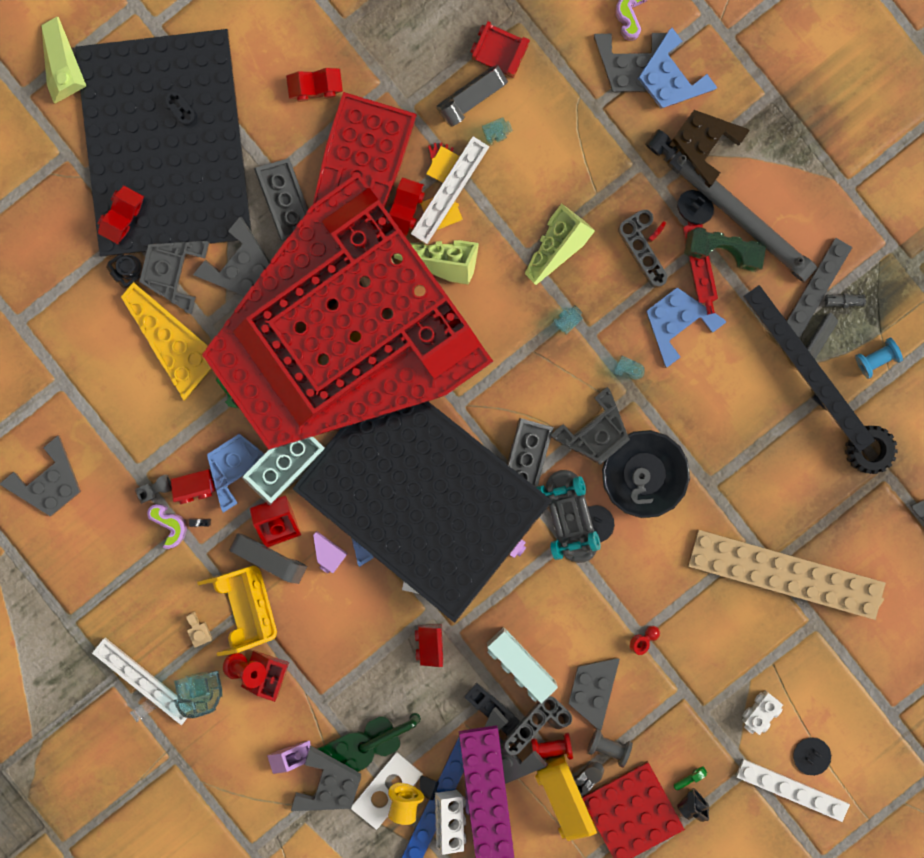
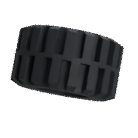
M865 426L871 436L880 444L879 456L873 461L866 460L862 455V451L858 452L849 440L845 443V446H847L845 454L848 455L846 459L848 462H851V466L856 468L857 471L868 474L884 472L886 468L892 466L891 462L897 458L894 457L895 453H898V449H895L897 442L893 440L894 436L889 434L887 429L880 426Z

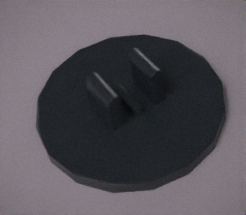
M686 191L681 194L677 201L679 214L689 223L696 225L705 224L710 221L714 214L712 201L700 191Z
M589 506L588 509L593 528L597 532L601 543L607 540L613 533L615 526L614 518L610 511L602 506Z
M809 737L803 739L794 749V763L806 775L815 776L821 774L831 763L832 755L830 748L819 738Z

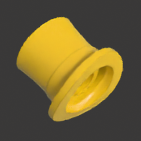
M395 783L388 791V796L392 801L388 817L397 824H413L416 821L418 803L424 800V794L412 785Z

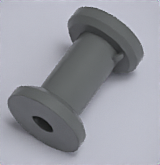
M596 728L590 740L587 754L592 755L595 751L617 759L619 767L624 768L630 756L633 743L628 741L622 745L604 738L601 730Z

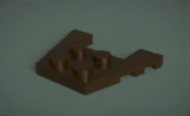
M693 110L672 141L679 151L686 156V160L689 159L693 164L696 173L705 180V185L710 188L721 173L705 161L722 135L739 146L750 130Z

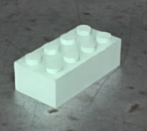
M310 437L268 450L242 479L271 505L325 448L314 437Z
M504 627L487 642V652L494 660L498 658L501 661V667L508 674L512 672L515 682L521 688L525 686L528 689L527 694L535 702L538 700L540 703H543L558 688L557 682Z

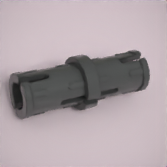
M827 294L825 296V306L843 308L850 306L865 307L866 298H864L865 294Z

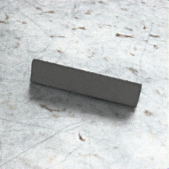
M832 313L825 314L806 345L814 359H816L838 323V320Z

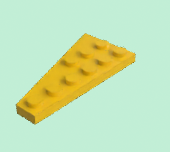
M133 282L121 298L138 323L162 366L167 371L180 396L185 401L212 370L202 356L208 345Z

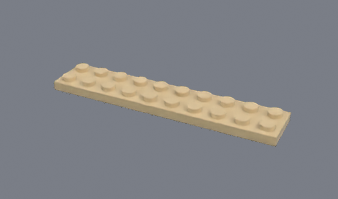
M698 530L688 567L874 620H876L886 584L882 581L702 530Z

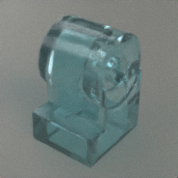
M621 356L613 374L621 377L624 372L629 378L637 380L644 376L645 369L642 364Z

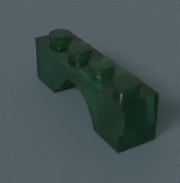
M696 227L687 234L684 255L703 259L709 256L713 249L721 248L733 255L737 268L753 272L763 269L766 246L760 245V242L742 241V238L737 236L726 237L721 232L709 233L706 232V229Z

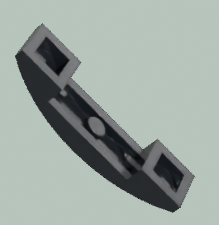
M478 683L464 696L466 700L488 718L496 707L508 720V723L501 728L506 736L520 722L510 710ZM520 729V736L525 738L526 732Z

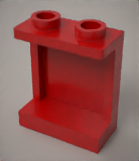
M487 21L486 26L482 24L478 35L481 37L478 43L474 42L471 48L472 60L490 68L498 65L503 74L514 78L529 46L530 39L515 36L491 25V22Z

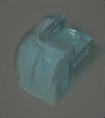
M219 671L192 674L174 681L178 698L174 700V703L179 713L185 718H197L212 713L216 710L215 708L219 703L220 697H223Z

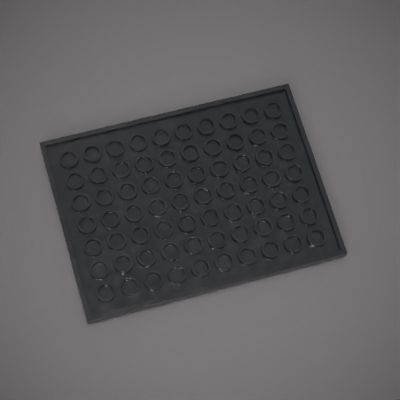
M228 29L76 46L77 64L86 83V87L81 89L80 93L100 257L147 252L148 244L210 241L209 244L239 241L228 231L240 216H242L252 232ZM176 91L180 93L194 110L196 119L192 124H182L167 106L165 98L169 92ZM171 97L172 102L170 104L174 103L177 107L181 106L177 101L179 97ZM182 109L181 112L184 115L182 120L185 118L189 120L191 112L187 113ZM126 186L144 196L137 217L134 216L129 224L130 229L119 244H116L98 234L100 226L98 221L103 214L106 215L110 211L113 203L111 201L113 193Z
M429 401L341 428L293 487L294 491L454 623L552 502L549 497Z

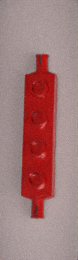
M688 222V225L682 229L698 303L705 304L707 315L714 314L713 302L718 299L703 225Z

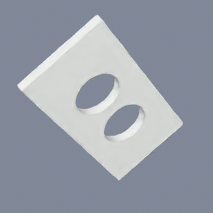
M398 752L394 754L351 808L376 830L388 817L392 802L388 796L389 789L385 784L386 778L391 774H396L402 779V783L414 786L420 776L423 775L421 771ZM377 791H382L388 796V802L383 807H376L371 801L372 795Z

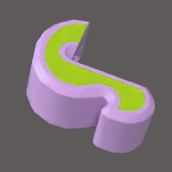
M619 0L616 5V17L619 22L626 25L622 26L621 34L628 41L636 40L641 32V27L632 8L647 2V0Z
M163 504L152 505L147 511L148 519L171 530L163 548L170 549L178 546L186 535V521L180 515L166 514L165 511L168 508Z

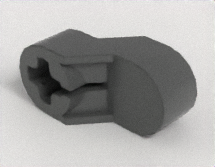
M592 762L574 777L581 796L589 792L602 779L604 767L600 763Z

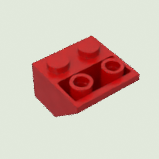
M211 469L171 479L173 502L179 501L180 505L194 501L193 497L198 496V500L213 496L212 492L216 491Z
M253 650L250 661L262 663L266 669V676L263 683L256 688H248L243 683L241 687L256 696L275 702L290 662Z

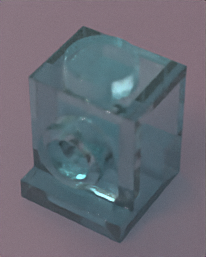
M504 117L482 126V131L489 147L493 145L494 140L496 142L503 141L507 138L506 135L513 131L510 122H505Z
M575 305L570 310L566 308L559 315L561 319L558 321L555 318L553 323L567 335L583 319L581 316L582 312Z

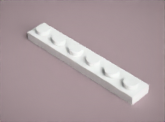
M474 136L472 137L411 232V235L425 244L429 243L489 149L488 145Z
M106 637L93 651V655L180 725L194 711V708Z
M742 759L736 777L841 822H843L850 806L849 803L745 759Z

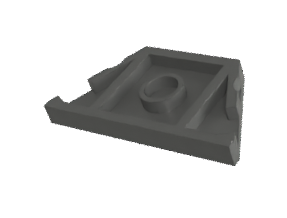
M619 658L579 665L574 678L568 703L600 730H602Z

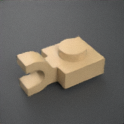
M196 612L186 616L192 627L187 632L194 648L213 640L206 622L200 624Z

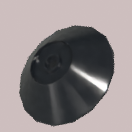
M652 430L635 431L628 434L630 440L604 461L602 468L603 487L611 502L624 513L639 518L659 517L674 509L685 496L690 481L689 461L681 446L668 435ZM637 468H645L650 472V480L644 485L646 491L638 494V500L653 498L652 503L636 504L630 499L632 490L637 488L632 482V473Z

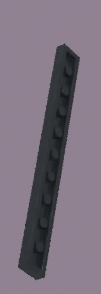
M758 285L744 295V299L856 450L861 452L875 442L869 431L762 287Z

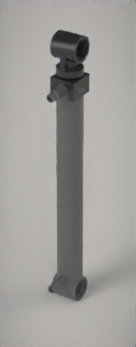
M658 129L645 143L649 150L657 156L665 155L666 157L663 159L665 162L672 159L668 166L673 171L681 174L789 268L796 278L805 282L817 269L814 262L799 253L717 180L708 188L705 185V180L696 173L695 167L689 159L686 160V156L680 151L676 153L678 148L676 145L674 148L670 145L672 140L667 134Z

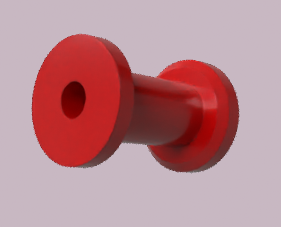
M241 653L230 654L224 660L223 672L228 678H241L242 683L248 688H256L263 683L266 669L262 663L258 661L248 662L247 658Z
M569 732L564 733V739L537 743V739L532 738L533 752L536 751L542 758L567 755L569 760L573 759Z

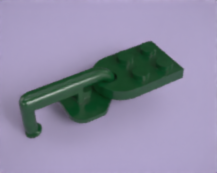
M413 713L408 721L393 727L387 717L380 716L367 723L364 733L359 731L349 732L317 749L359 772L370 765L375 754L385 757L396 752L401 744L398 736L415 728L421 718L419 714Z

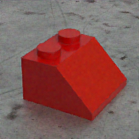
M286 495L277 498L271 505L265 502L250 508L253 525L266 547L301 536L294 512Z
M442 624L419 625L418 630H415V641H419V649H416V661L420 660V666L443 667Z

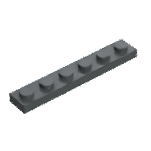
M834 238L786 320L799 338L853 248L837 238Z

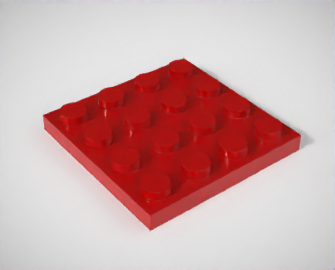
M648 761L582 796L586 808L613 858H633L685 830Z

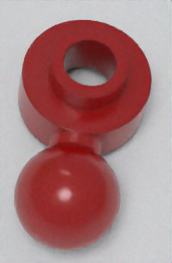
M649 626L644 636L640 634L635 635L630 641L631 651L638 655L645 654L650 647L649 641H656L660 637L659 628Z

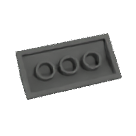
M289 158L254 168L281 241L290 237L297 224L308 211Z
M519 418L507 465L532 485L538 487L554 427Z

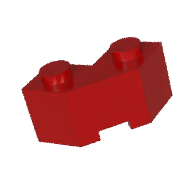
M324 68L315 72L298 71L286 75L289 98L297 99L298 102L308 101L309 98L317 97L334 98L336 97L335 94L343 92L341 72L337 68Z
M402 177L389 215L402 233L407 236L409 230H413L417 219L414 216L418 204L423 202L425 193L422 192L424 184Z
M123 186L119 191L116 190L111 197L113 203L110 211L106 215L103 214L98 221V225H100L98 234L119 244L130 229L129 224L133 217H137L144 196L126 186Z

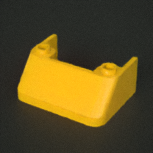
M250 566L197 582L198 585L213 582L216 592L220 594L228 593L237 629L231 631L228 637L230 648L217 652V656L239 653L271 641L276 637V625L262 574L258 567Z
M565 755L554 756L545 760L548 765L537 770L538 774L535 775L538 785H543L561 826L558 830L562 839L566 838L567 841L597 834L594 821L589 815L568 767Z

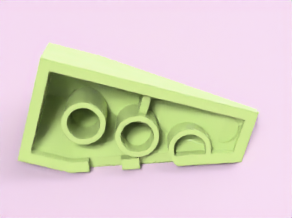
M55 17L41 25L47 87L53 102L58 103L85 88L86 83L60 19Z
M562 203L547 224L549 229L545 236L542 235L540 239L542 244L538 252L534 253L525 272V275L536 285L582 248L595 232L588 223Z
M455 240L454 244H442V241H436L434 245H425L423 242L410 243L433 275L450 282L469 285L475 270L479 243ZM400 254L394 255L395 259H398L400 261L403 260V257Z

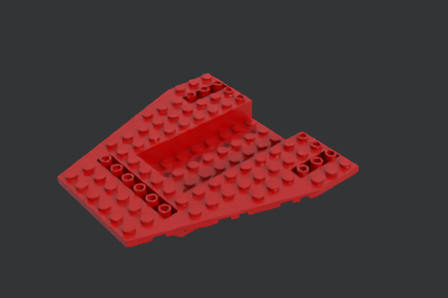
M359 172L308 209L306 215L297 224L290 237L286 239L270 261V264L261 273L254 286L250 288L234 310L232 316L225 322L218 335L214 337L202 354L268 450L444 397L493 363V360ZM400 254L403 257L402 262L397 265L393 264V255ZM368 277L371 281L368 287H361V278ZM417 286L425 288L423 296L415 295L414 290ZM330 300H337V309L329 310L328 302ZM391 309L393 311L392 318L384 319L382 316L383 311ZM300 322L306 324V330L303 333L296 331V325ZM357 331L361 334V339L358 342L351 341L350 335L352 332ZM322 354H326L329 357L326 365H320L318 362V358Z

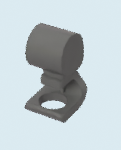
M637 468L632 473V482L637 488L632 490L630 499L636 504L653 502V498L638 500L637 497L638 494L646 491L644 485L650 480V472L645 468Z
M165 474L160 476L154 484H145L135 489V492L142 504L156 498V493L172 491V486L168 475Z

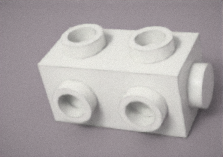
M766 690L756 696L755 704L752 708L748 707L742 715L744 717L742 721L745 723L744 728L752 734L754 732L759 735L762 732L765 733L771 725L770 721L774 717L777 718L783 710L781 708L783 704Z

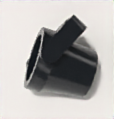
M119 254L108 262L106 268L116 283H119L122 288H127L133 282L135 283L140 279L142 263L136 256ZM115 262H116V269H114L113 266H112V264H114ZM123 278L128 279L130 281L125 283Z
M692 788L677 804L679 811L688 820L694 817L700 822L709 821L708 802L705 801L696 789Z

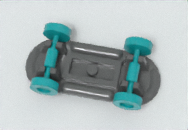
M559 470L549 477L546 487L543 485L536 487L552 500L549 508L558 540L551 542V553L555 560L562 559L564 554L566 558L573 562H587L600 550L601 544L597 532L594 531L587 506L585 483L581 476H577L572 471Z

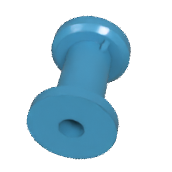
M889 337L885 341V347L866 357L863 354H857L855 359L863 375L870 379L873 376L872 370L891 360L900 363L903 361V356L896 342Z

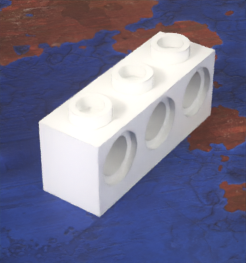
M458 790L435 793L436 848L442 855L463 852L464 844H466V835L464 833L466 818L463 814L466 802L464 796ZM451 801H454L451 806H448Z

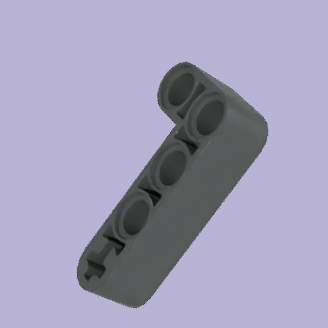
M494 65L440 102L436 108L450 127L455 126L465 118L463 114L506 85L508 80L500 67Z
M641 210L624 220L620 224L618 232L649 284L653 287H661L667 281V274L641 231L652 224L653 214L649 210ZM640 215H647L649 222L642 224L639 221ZM629 224L632 227L633 231L631 234L623 232L624 225ZM640 241L643 245L642 250H635L633 242ZM644 257L652 259L653 264L651 267H646L643 264ZM655 266L657 267V269L654 271L656 275L662 276V278L660 279L661 283L659 281L655 282L653 280L655 278V274L653 272L650 274L648 273V271L652 270Z
M237 533L229 549L232 553L290 583L299 584L308 567L297 560L281 555L241 533Z
M549 696L543 703L538 701L500 744L501 754L504 757L517 755L546 722L555 729H562L571 724L572 715L552 696ZM545 702L550 704V711L545 708ZM533 715L538 718V724L532 721ZM559 715L564 718L563 724L558 721ZM520 729L526 732L525 738L520 736ZM514 742H517L516 744H514V745L511 747V750H512V751H509V748H510L509 744H512V743H514Z

